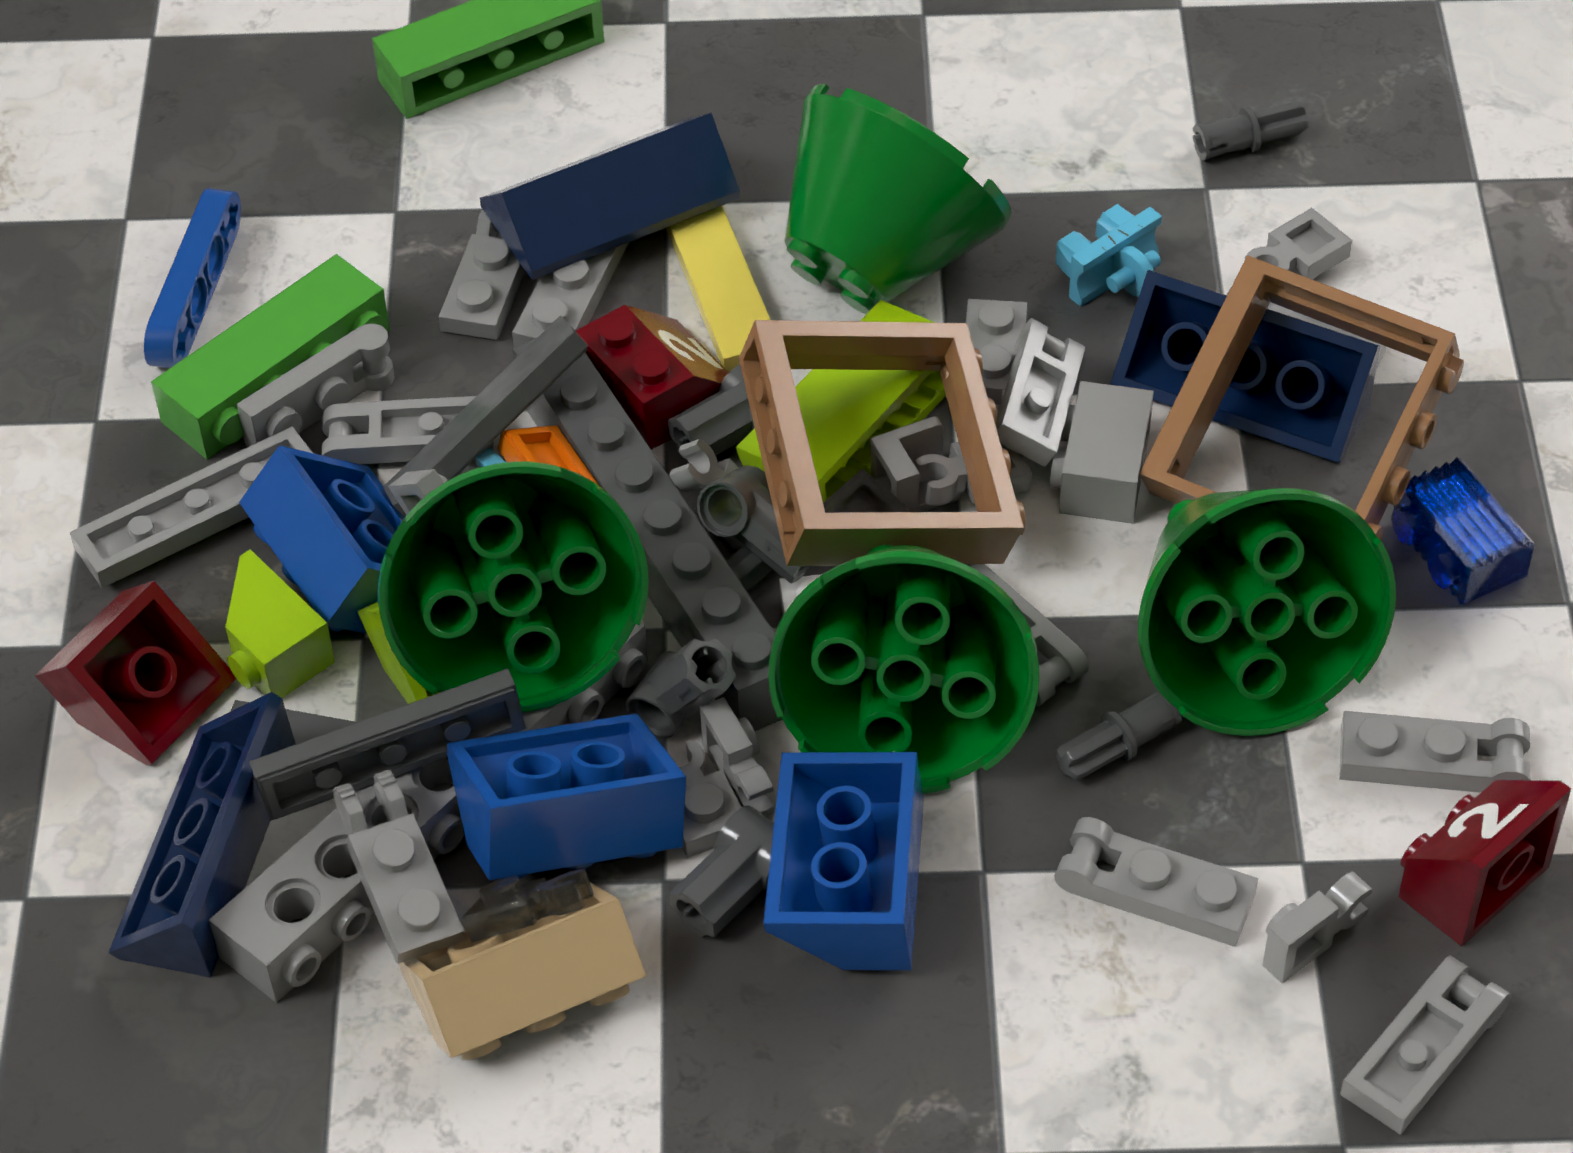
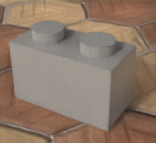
M1080 381L1076 404L1069 406L1060 441L1068 442L1066 451L1057 450L1053 457L1050 487L1061 488L1059 513L1134 523L1141 484L1139 473L1145 462L1154 391Z

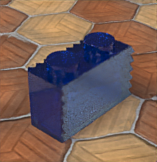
M1456 457L1451 463L1446 461L1441 467L1435 466L1430 472L1425 470L1420 476L1414 475L1409 480L1401 501L1398 505L1394 506L1391 515L1394 532L1403 544L1407 546L1414 545L1415 551L1421 553L1423 561H1427L1428 569L1434 582L1442 589L1450 588L1451 594L1457 596L1459 604L1464 605L1527 577L1535 543L1461 458Z

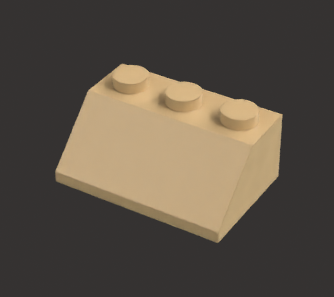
M586 880L464 929L462 942L398 964L437 1046L450 1058L460 1055L462 1060L476 1059L495 1051L501 1046V1037L525 1028L528 1033L551 1028L565 1020V1010L586 1001H590L591 1005L597 1006L620 999L630 992L629 983L646 977L619 898Z

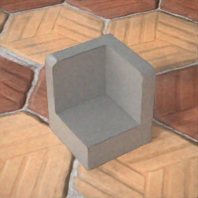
M936 416L871 438V480L890 512H926L943 506L927 504L925 500L927 484L933 480L919 482L920 473L915 467V460L921 456L928 454L943 455L944 427ZM962 492L956 493L954 498L948 503L961 499Z

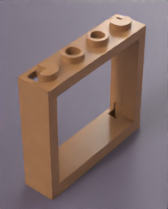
M1247 255L1139 475L1150 494L1175 504L1182 500H1195L1207 494L1217 493L1183 478L1271 302L1427 362L1355 510L1381 540L1383 527L1379 526V523L1388 504L1398 505L1407 489L1411 474L1410 470L1406 469L1415 448L1425 449L1433 435L1437 423V414L1433 413L1442 392L1452 393L1461 376L1464 360L1459 358L1460 353L1455 333Z
M754 321L740 354L739 362L786 566H838L852 559L867 555L871 549L883 544L923 547L963 564H1004L1018 537L1024 533L1026 516L1023 504L1020 501H1016L1010 479V456L1006 449H1002L996 429V405L993 399L987 397L982 379V355L973 346L967 323ZM791 369L940 371L977 512L825 513Z

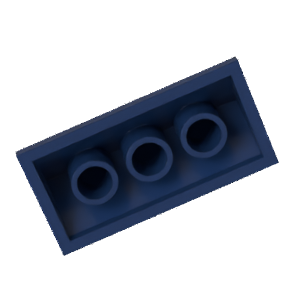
M711 112L682 120L480 198V206L529 277L534 280L582 259L585 260L740 199V189Z
M1147 270L1110 385L1154 391V401L1173 406L1227 295ZM1267 308L1212 420L1341 463L1371 402L1380 345Z
M270 692L199 727L108 952L119 960L211 978L219 955L209 919L246 887L270 824V819L249 761L296 745L283 699L275 693Z

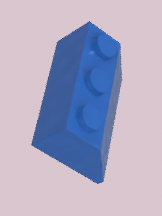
M279 445L239 503L254 523L253 530L255 534L271 547L282 563L283 574L288 580L299 587L312 606L311 608L327 622L328 629L337 632L344 629L367 634L357 611L378 601V580L385 551L393 534L405 517L392 505L383 485L369 466Z
M638 714L447 743V757L467 846L489 880H518L525 878L530 873L559 868L582 869L591 866L594 862L628 856L646 858L656 854L658 851L683 847L686 776Z
M789 752L781 754L763 923L766 932L842 970H912L924 806L917 752Z

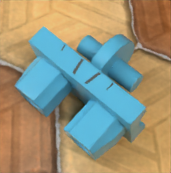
M1116 204L1103 212L1097 221L1096 237L1098 240L1092 243L1082 234L1075 231L1060 239L1056 245L1055 263L1070 277L1069 298L1082 307L1108 289L1117 293L1123 288L1133 296L1139 297L1147 270L1154 271V268L1161 265L1159 249L1155 241V230L1157 226L1162 224V215L1149 207L1135 216Z

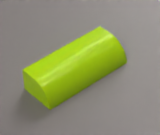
M880 300L860 320L861 322L935 323L883 300ZM812 369L795 386L825 513H836L871 476L872 437L924 420L943 400L946 393L940 371ZM754 428L736 446L743 466H754L765 472Z

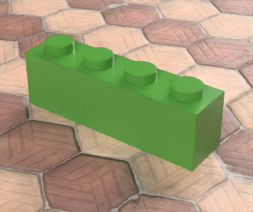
M471 0L372 38L378 80L405 118L409 119L603 43L601 0Z
M335 254L152 380L151 384L161 423L204 458L209 459L224 447L235 443L243 436L237 403L360 326L378 324L388 332L390 326L384 289L338 254Z

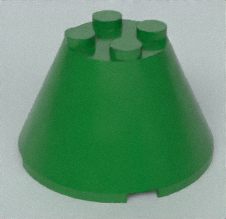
M818 84L812 87L803 104L785 233L786 250L795 258L790 265L795 273L815 285H820L824 279L843 291L840 297L848 305L867 314L880 300L890 302L1005 228L1012 215L1008 200L991 179H988L982 187L963 169L969 158L918 121L875 98L849 88L845 89L841 97L827 95L826 93L830 87L827 84Z
M505 462L473 469L443 483L427 494L402 520L390 540L380 568L378 580L379 614L385 636L397 660L415 681L432 694H435L436 691L441 693L508 669L516 685L522 713L554 706L585 691L598 682L620 660L618 652L629 638L635 624L640 626L645 612L649 583L648 566L644 548L629 516L607 491L593 481L576 472L546 463Z
M1293 488L1217 492L1207 494L1195 500H1182L1174 505L1168 514V523L1159 537L1143 592L1138 615V641L1142 661L1148 676L1160 694L1183 717L1201 727L1224 734L1242 736L1272 734L1300 726L1319 717L1329 710L1325 703L1339 694L1353 679L1360 684L1380 656L1390 633L1395 613L1396 583L1393 566L1386 548L1369 524L1356 511L1330 496L1315 491Z
M883 544L871 549L867 555L847 561L825 572L811 582L794 599L782 617L773 638L768 672L769 691L777 718H782L788 730L798 741V750L800 752H917L923 794L949 789L950 781L969 775L982 767L986 772L1011 751L1026 730L1035 709L1039 690V658L1032 631L1023 613L1010 596L990 578L970 566L927 548Z

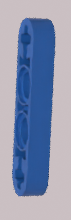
M211 188L203 191L145 330L144 357L147 365L170 369L189 355L239 230L241 202L237 192Z

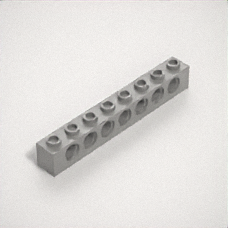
M642 622L640 626L635 624L629 638L618 652L620 660L598 682L578 695L554 706L523 712L526 729L521 731L595 720L603 705L623 687L629 688L633 686L643 675L648 665L645 624ZM448 757L395 776L404 796L408 815L414 814L433 860L440 854L452 851L465 834L455 788L453 786L448 790L440 792L430 790L438 784H453ZM375 784L355 791L361 802L367 828L388 822L383 807L376 798ZM337 807L209 919L219 958L276 1003L294 987L306 984L315 975L321 962L343 942H349L358 937L366 928L370 918L375 914L347 848L348 835ZM345 875H353L348 878H340ZM306 918L300 922L289 923L296 919Z

